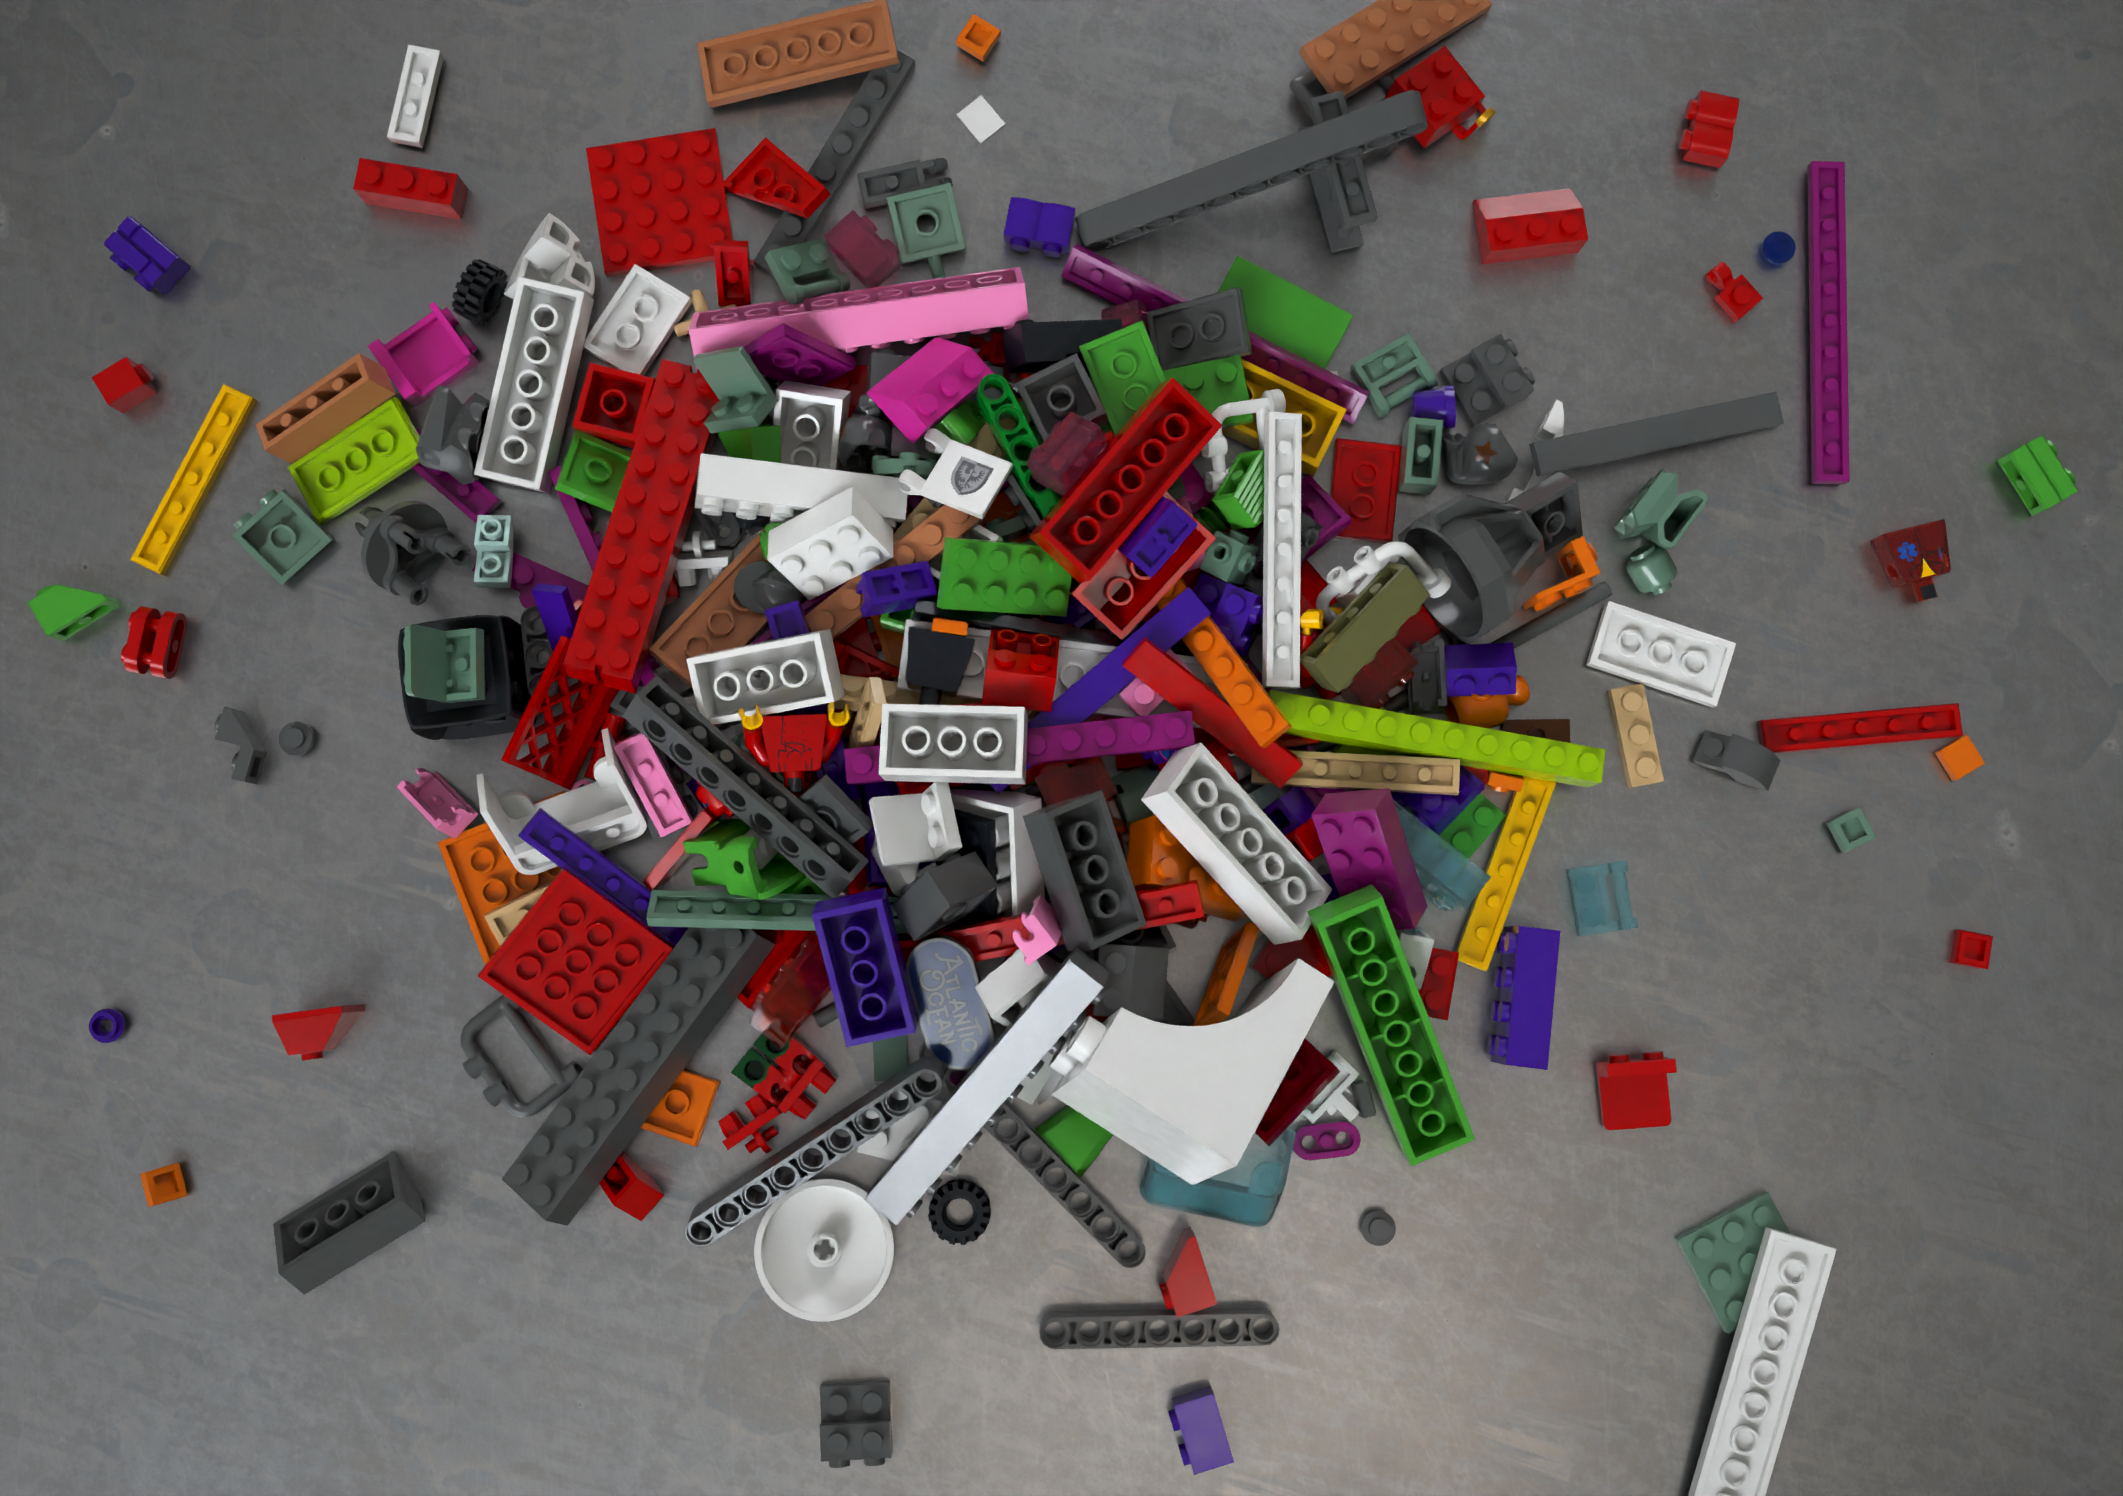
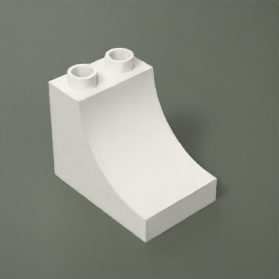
M1298 958L1252 989L1245 1004L1236 1016L1225 1022L1203 1026L1170 1025L1138 1016L1122 1007L1102 1023L1088 1016L1076 1032L1071 1030L1066 1035L1065 1041L1055 1052L1049 1063V1067L1062 1074L1051 1095L1191 1185L1197 1184L1238 1165L1335 981Z

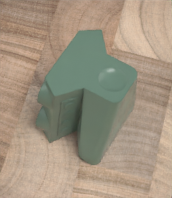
M1662 469L1641 488L1613 528L1617 531L1620 540L1641 535L1655 546L1671 549L1678 543L1708 502V496L1698 489L1677 496L1678 473H1667Z

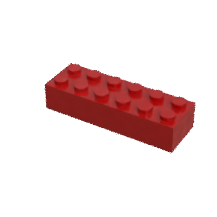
M1174 378L1161 383L1029 537L1079 583L1090 581L1223 425Z

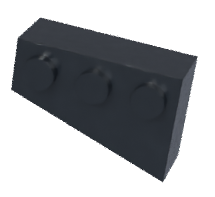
M1026 319L1014 323V327L1002 333L1007 373L1035 374L1077 353L1088 377H1090L1079 346L1123 329L1122 319L1034 322L1033 320Z

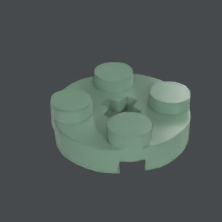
M913 452L899 453V459L879 455L872 457L871 471L873 475L899 478L902 472L908 469L918 474L924 480H927L938 461L931 459L919 460L920 455Z

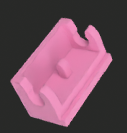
M417 768L415 772L421 777L420 780L414 784L410 781L402 780L397 788L436 829L456 839L477 817L478 813L440 773L435 771L433 774L425 768Z
M1040 895L1033 901L1034 906L1029 915L1026 912H1023L1021 915L1022 923L1030 932L1028 940L1023 939L1018 930L1015 929L1013 931V940L1025 955L1024 961L1027 965H1030L1057 946L1062 934L1055 912L1043 895Z

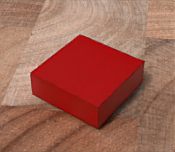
M1956 929L1950 963L1988 969L1993 936Z

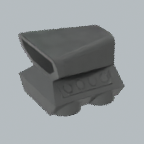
M438 385L433 394L416 446L420 463L427 468L448 472L462 485L473 483L475 479L478 480L480 476L474 475L490 401L474 392L462 404L451 390Z

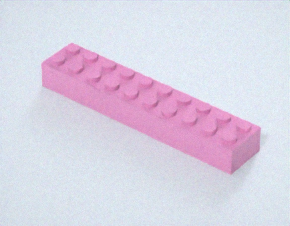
M1015 267L823 294L806 298L802 303L795 305L789 304L787 300L695 312L689 326V335L695 357L701 353L739 346L744 347L785 323L842 352L850 353L858 350V346L871 345V348L877 349L888 347L894 341L904 340L906 344L922 342L924 337L937 335V338L949 339L957 336L958 332L970 331L971 334H984L989 332L990 328L1003 326L1005 330H1009L1014 327L1015 322L1029 319L1021 268Z

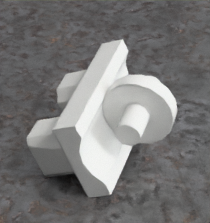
M694 531L693 541H683L682 551L694 552L680 553L674 570L678 586L696 585L698 583L696 569L702 568L708 569L709 584H711L734 560L733 550L705 551L716 549V540H704L702 531Z

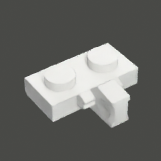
M1333 1050L1327 1059L1339 1069L1340 1073L1302 1112L1312 1124L1325 1111L1331 1116L1338 1111L1349 1122L1360 1113L1347 1100L1352 1095L1347 1087L1360 1074L1340 1054Z

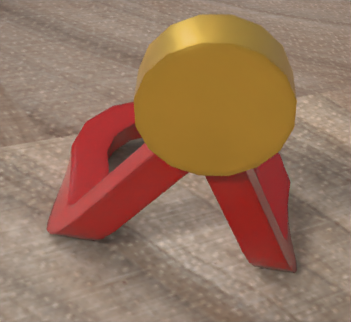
M1481 103L1477 109L1482 115L1468 130L1459 124L1452 131L1459 139H1466L1478 127L1483 126L1496 114L1494 109L1490 107L1486 110Z

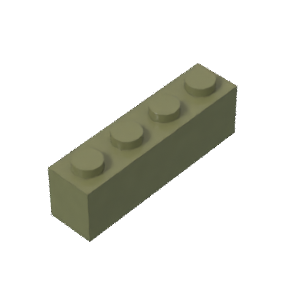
M1389 562L1300 656V663L1321 688L1339 693L1353 682L1354 676L1364 665L1369 664L1375 659L1377 651L1399 633L1400 627L1406 620L1420 611L1422 603L1430 596L1429 592L1407 565Z

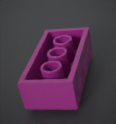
M1390 789L1326 793L1311 816L1339 897L1372 884L1382 895L1395 930L1415 929L1428 906Z

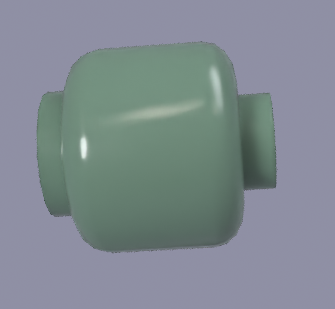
M1653 543L1636 549L1629 555L1631 560L1627 563L1626 569L1638 591L1642 593L1652 592L1654 595H1659L1672 587L1671 581L1677 575V568L1667 549L1655 547Z

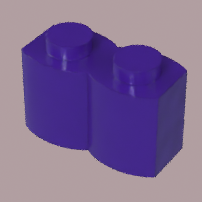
M1011 197L1004 230V241L1006 244H1009L1011 249L1020 252H1027L1029 248H1037L1042 250L1044 255L1050 257H1060L1061 254H1069L1076 218L1075 208L1062 204L1042 203L1027 198Z

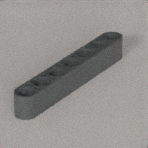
M1208 1308L1178 1318L1174 1309L1049 1312L1040 1321L1039 1334L1043 1344L1050 1349L1265 1346L1276 1341L1280 1329L1273 1314L1265 1308ZM1262 1318L1270 1320L1271 1327L1265 1334L1254 1332L1253 1327L1256 1321ZM1226 1319H1232L1237 1323L1235 1331L1229 1335H1223L1219 1332V1325ZM1158 1320L1166 1322L1168 1324L1166 1333L1162 1336L1152 1335L1149 1332V1328L1153 1322ZM1089 1321L1099 1326L1098 1333L1090 1338L1083 1336L1080 1332L1081 1326ZM1121 1321H1128L1134 1326L1132 1333L1126 1337H1121L1114 1331L1116 1325ZM1188 1321H1200L1202 1323L1200 1333L1193 1336L1186 1334L1184 1326ZM1058 1322L1063 1325L1065 1331L1062 1336L1051 1338L1045 1332L1047 1325Z

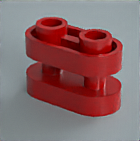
M140 606L129 617L128 628L130 631L127 644L121 651V662L128 672L145 674L150 669L155 677L171 679L177 672L187 630L186 617L183 613L166 611L161 616L156 608Z

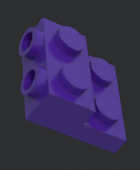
M1201 572L1193 592L1211 612L1210 617L1239 656H1245L1251 645L1252 639L1249 636L1254 624L1257 625L1263 617V597Z
M1460 765L1458 795L1391 792L1396 809L1402 811L1405 808L1412 814L1411 819L1418 827L1424 831L1431 829L1439 836L1485 789V786L1481 780Z

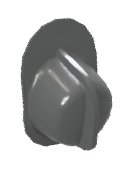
M757 561L749 563L739 571L735 578L734 591L739 602L745 608L765 616L764 610L799 599L801 604L808 600L770 562Z

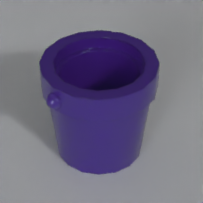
M1447 385L1438 389L1413 393V417L1443 420L1444 428H1455L1456 401L1454 386Z

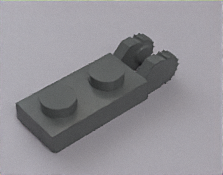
M944 158L922 162L921 160H915L858 173L857 178L864 208L868 209L888 204L886 197L946 183H951V186H953L952 180L949 177L925 181L924 174L931 175L948 169L947 160Z

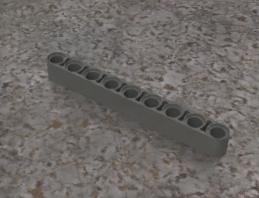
M925 1041L920 1046L919 1058L925 1057L924 1054L927 1049ZM944 1066L942 1085L951 1093L956 1087L949 1083V1076L955 1069ZM1004 1102L1000 1106L1003 1111L994 1124L988 1126L985 1123L983 1127L1119 1264L1126 1268L1139 1266L1146 1255L1145 1246L1139 1237ZM1007 1118L1013 1119L1017 1125L1015 1132L1010 1136L999 1134L998 1125L1000 1121ZM1029 1143H1036L1041 1149L1038 1158L1031 1161L1024 1159L1022 1156L1023 1148ZM1052 1168L1063 1169L1065 1176L1061 1183L1052 1185L1047 1182V1174ZM1084 1192L1088 1194L1089 1201L1084 1208L1075 1209L1071 1206V1199L1076 1193ZM1102 1217H1110L1113 1221L1111 1230L1103 1234L1098 1233L1095 1228L1097 1221ZM1129 1241L1135 1242L1137 1244L1136 1253L1129 1258L1122 1257L1120 1255L1121 1246Z
M932 1056L918 1059L698 1204L693 1209L685 1228L687 1240L692 1245L698 1247H705L934 1098L940 1092L943 1084L944 1066L942 1062ZM923 1073H930L934 1075L936 1079L934 1081L927 1082L922 1080L919 1075ZM902 1092L907 1096V1099L897 1100L892 1097L891 1093ZM871 1110L876 1112L879 1117L870 1119L863 1112ZM835 1130H846L850 1133V1136L841 1137L835 1133ZM816 1148L820 1150L822 1154L812 1155L807 1151V1149ZM787 1166L794 1171V1173H784L780 1170L779 1167ZM752 1185H760L766 1191H756L752 1188ZM724 1204H734L738 1209H728ZM703 1221L707 1223L710 1227H701L700 1225H698L697 1222Z

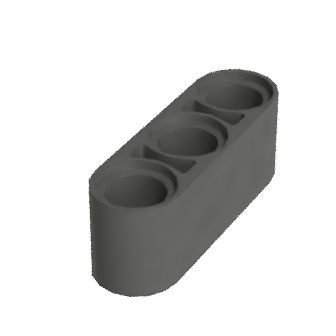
M537 606L528 607L523 611L520 619L527 687L531 697L549 662L548 659L545 663L538 664L537 654L545 648L549 649L550 657L553 653L545 628L539 631H534L533 629L534 620L540 616ZM558 680L553 682L554 690L549 697L560 692Z

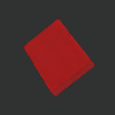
M1336 438L1329 495L1349 515L1352 524L1334 538L1382 544L1393 542L1402 445Z

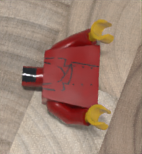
M834 702L828 704V719L827 714L824 713L762 716L758 705H755L756 712L752 716H745L743 708H740L738 713L743 724L745 746L760 766L767 767L769 772H783L784 787L790 792L805 791L804 771L820 770L821 764L829 761L840 742L843 727L849 721V705L845 704L844 711L836 713L834 712Z

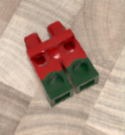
M775 1018L731 1073L776 1105L785 1114L791 1111L794 1115L805 1120L817 1106L813 1100L803 1093L811 1083L826 1094L837 1078L825 1067L827 1061L818 1056Z

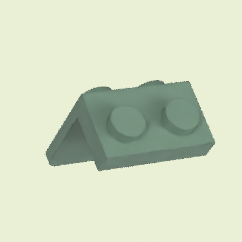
M417 624L406 625L404 630L405 637L403 639L405 650L403 681L408 696L447 703L485 700L483 629L469 628L443 631Z

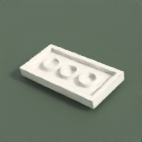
M1608 601L1604 605L1586 666L1640 684L1643 683L1646 686L1713 708L1718 704L1736 643Z

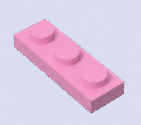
M639 732L614 744L613 748L659 835L664 837L691 824L693 818L653 742Z

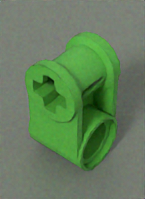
M967 399L938 423L934 429L939 430L951 440L967 445L978 435L977 432L987 421L978 403Z

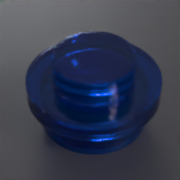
M1781 231L1769 234L1764 239L1761 247L1764 259L1776 265L1788 262L1793 257L1796 249L1793 238Z

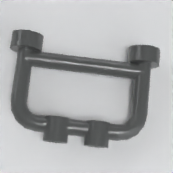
M502 995L470 1019L463 1027L461 1046L469 1058L463 1063V1067L471 1078L477 1079L482 1076L489 1087L483 1090V1094L492 1106L496 1107L501 1103L512 1115L531 1117L565 1093L582 1072L583 1068L575 1061H571L564 1068H561L518 1010L520 1006L505 995ZM502 1012L554 1081L553 1085L526 1104L519 1103L516 1100L509 1084L499 1077L493 1068L490 1058L475 1043L474 1037L477 1031Z

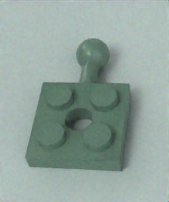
M951 183L886 197L902 264L928 259L933 279L946 277L941 255L966 250ZM925 214L931 215L936 221L935 229L929 233H923L917 227L918 218Z

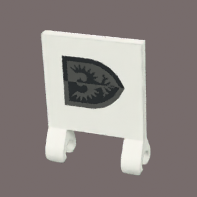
M929 429L924 436V439L927 441L925 448L931 453L942 455L927 480H924L911 470H904L899 477V481L902 483L900 485L901 491L908 495L924 496L983 520L1013 468V463L951 440L937 429Z

